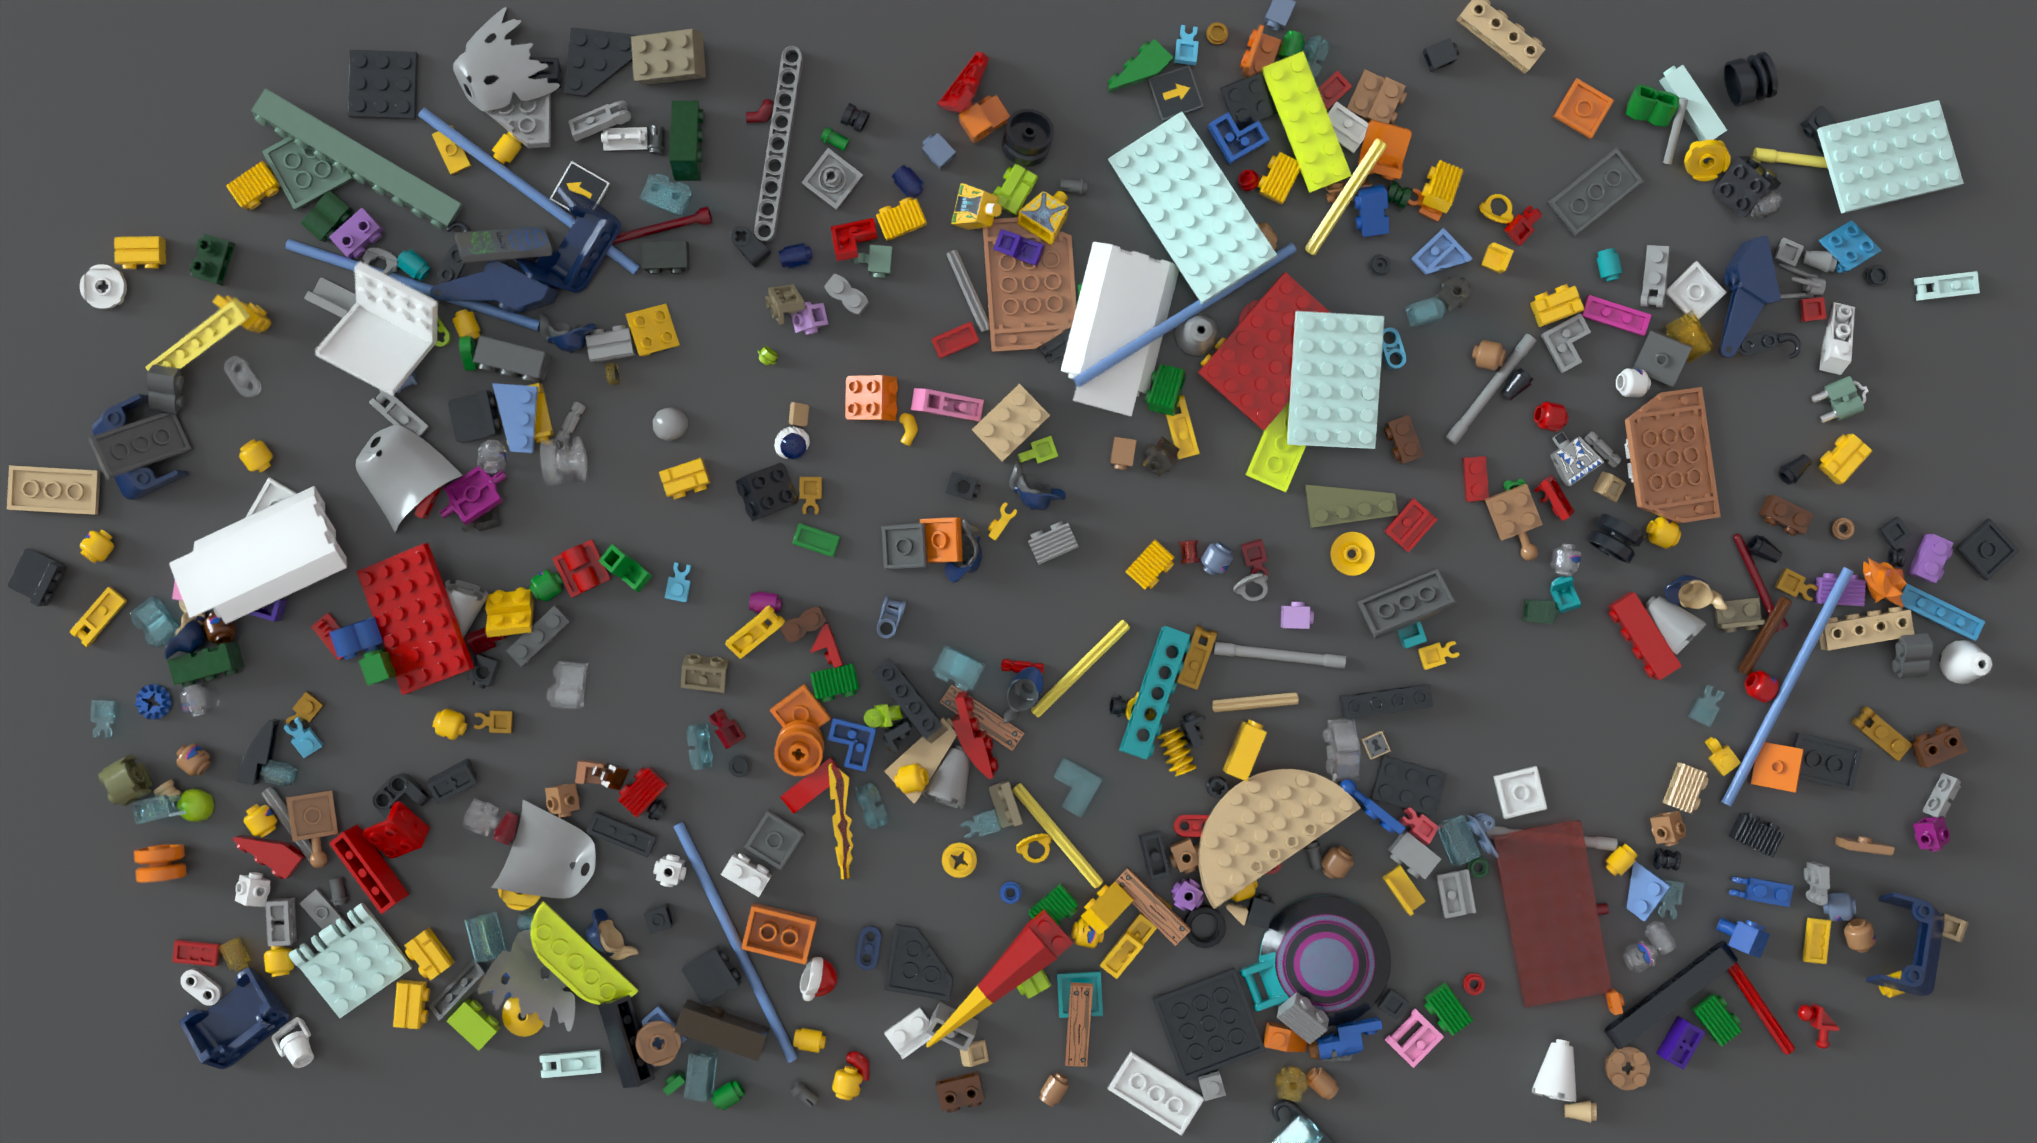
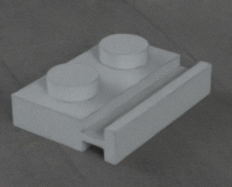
M1468 869L1436 874L1444 918L1476 913Z

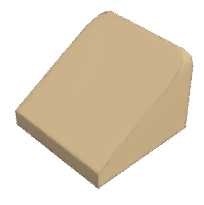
M791 403L790 425L807 426L809 405Z
M1603 471L1593 491L1617 503L1626 483L1613 474Z
M1225 902V907L1244 926L1248 909L1242 905Z
M1944 914L1942 936L1962 942L1969 922Z
M985 1040L971 1042L966 1052L960 1049L963 1066L972 1067L989 1061Z

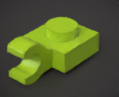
M1051 436L1031 442V450L1017 455L1020 463L1035 458L1037 464L1058 457Z

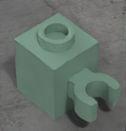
M870 245L869 254L858 253L859 257H855L853 262L868 264V272L873 274L874 278H886V275H891L893 248L892 246Z

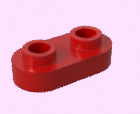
M1181 815L1174 822V831L1180 837L1201 838L1202 825L1206 823L1209 815ZM1181 823H1187L1189 826L1188 830H1182Z

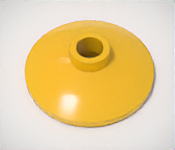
M1347 532L1340 535L1334 541L1330 555L1332 563L1338 571L1345 575L1355 576L1366 572L1371 567L1375 551L1368 537L1358 532ZM1351 549L1355 551L1353 558L1348 556V551Z
M510 997L506 1001L502 1010V1019L505 1027L511 1033L526 1037L537 1033L542 1028L544 1022L539 1019L537 1012L527 1014L526 1019L522 1020L519 1018V1013H521L519 999Z

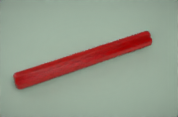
M1736 962L1728 969V972L1783 1053L1786 1055L1792 1053L1795 1050L1794 1045Z

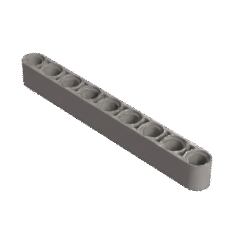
M788 46L783 50L754 228L756 237L763 243H770L775 239L803 66V56L801 51L795 46ZM791 53L798 55V60L794 63L787 61V57ZM793 75L795 80L792 84L787 85L783 82L784 77ZM785 96L792 99L791 104L788 106L780 105V100ZM785 118L788 120L785 128L777 127L779 119ZM783 140L785 142L784 147L781 150H775L773 148L775 141ZM773 162H780L781 169L777 172H772L770 165ZM771 183L778 185L777 191L773 194L766 192L767 186ZM767 205L774 206V212L770 216L763 214V209ZM769 227L771 229L770 235L764 238L761 237L759 234L761 228Z

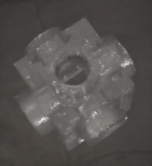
M474 798L465 814L463 827L472 830L476 834L488 837L491 829L495 830L500 821V818L497 817L499 808L491 803H485Z

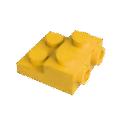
M217 295L212 302L222 309L236 298L228 295L226 297ZM239 301L251 316L240 324L245 329L260 334L271 326V320L265 316L267 311L259 305L255 306L251 302L246 304Z
M520 587L510 592L496 590L488 595L485 608L487 613V637L532 632L534 598L531 589L527 590Z

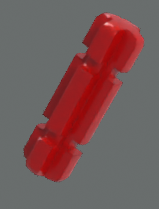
M1003 659L1001 663L1002 671L1010 672L1012 670L1015 673H1019L1024 668L1036 667L1041 671L1042 675L1044 673V664L1042 663L1032 664V662L1016 660L1011 662L1008 659Z

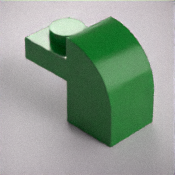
M611 544L599 560L606 569L621 578L638 593L653 576L636 559Z

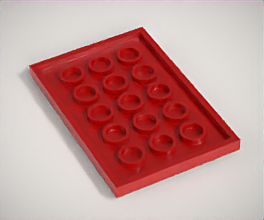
M1286 272L1277 279L1197 372L1263 431L1290 401L1295 311L1331 313Z
M429 543L419 545L356 571L372 616L375 617L385 651H388L391 664L395 669L396 680L402 695L475 668Z

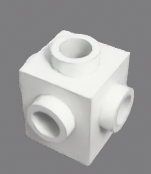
M667 854L660 861H656L653 874H657L656 880L661 881L660 885L673 887V885H678L681 880L684 881L687 868L684 867L685 860H681L680 856ZM670 868L673 872L672 875L665 874V869Z
M258 872L240 875L239 882L236 884L235 901L245 906L265 907L267 896L270 893V880L262 877L263 874Z

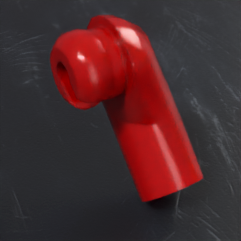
M849 1052L846 1056V1061L858 1068V1073L862 1075L863 1081L869 1080L868 1059L860 1052Z

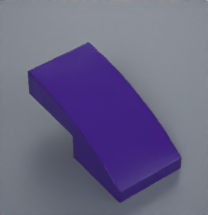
M1001 229L993 250L1025 263L1038 266L1045 246L1023 238L1021 235Z

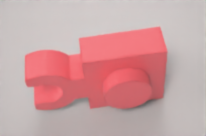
M1412 808L1405 809L1403 812L1408 815L1409 819L1403 816L1399 818V822L1404 826H1410L1409 833L1425 846L1430 844L1439 827L1423 814L1417 817L1416 812Z

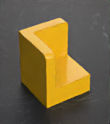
M1493 242L1488 245L1480 266L1501 274L1506 271L1514 250Z

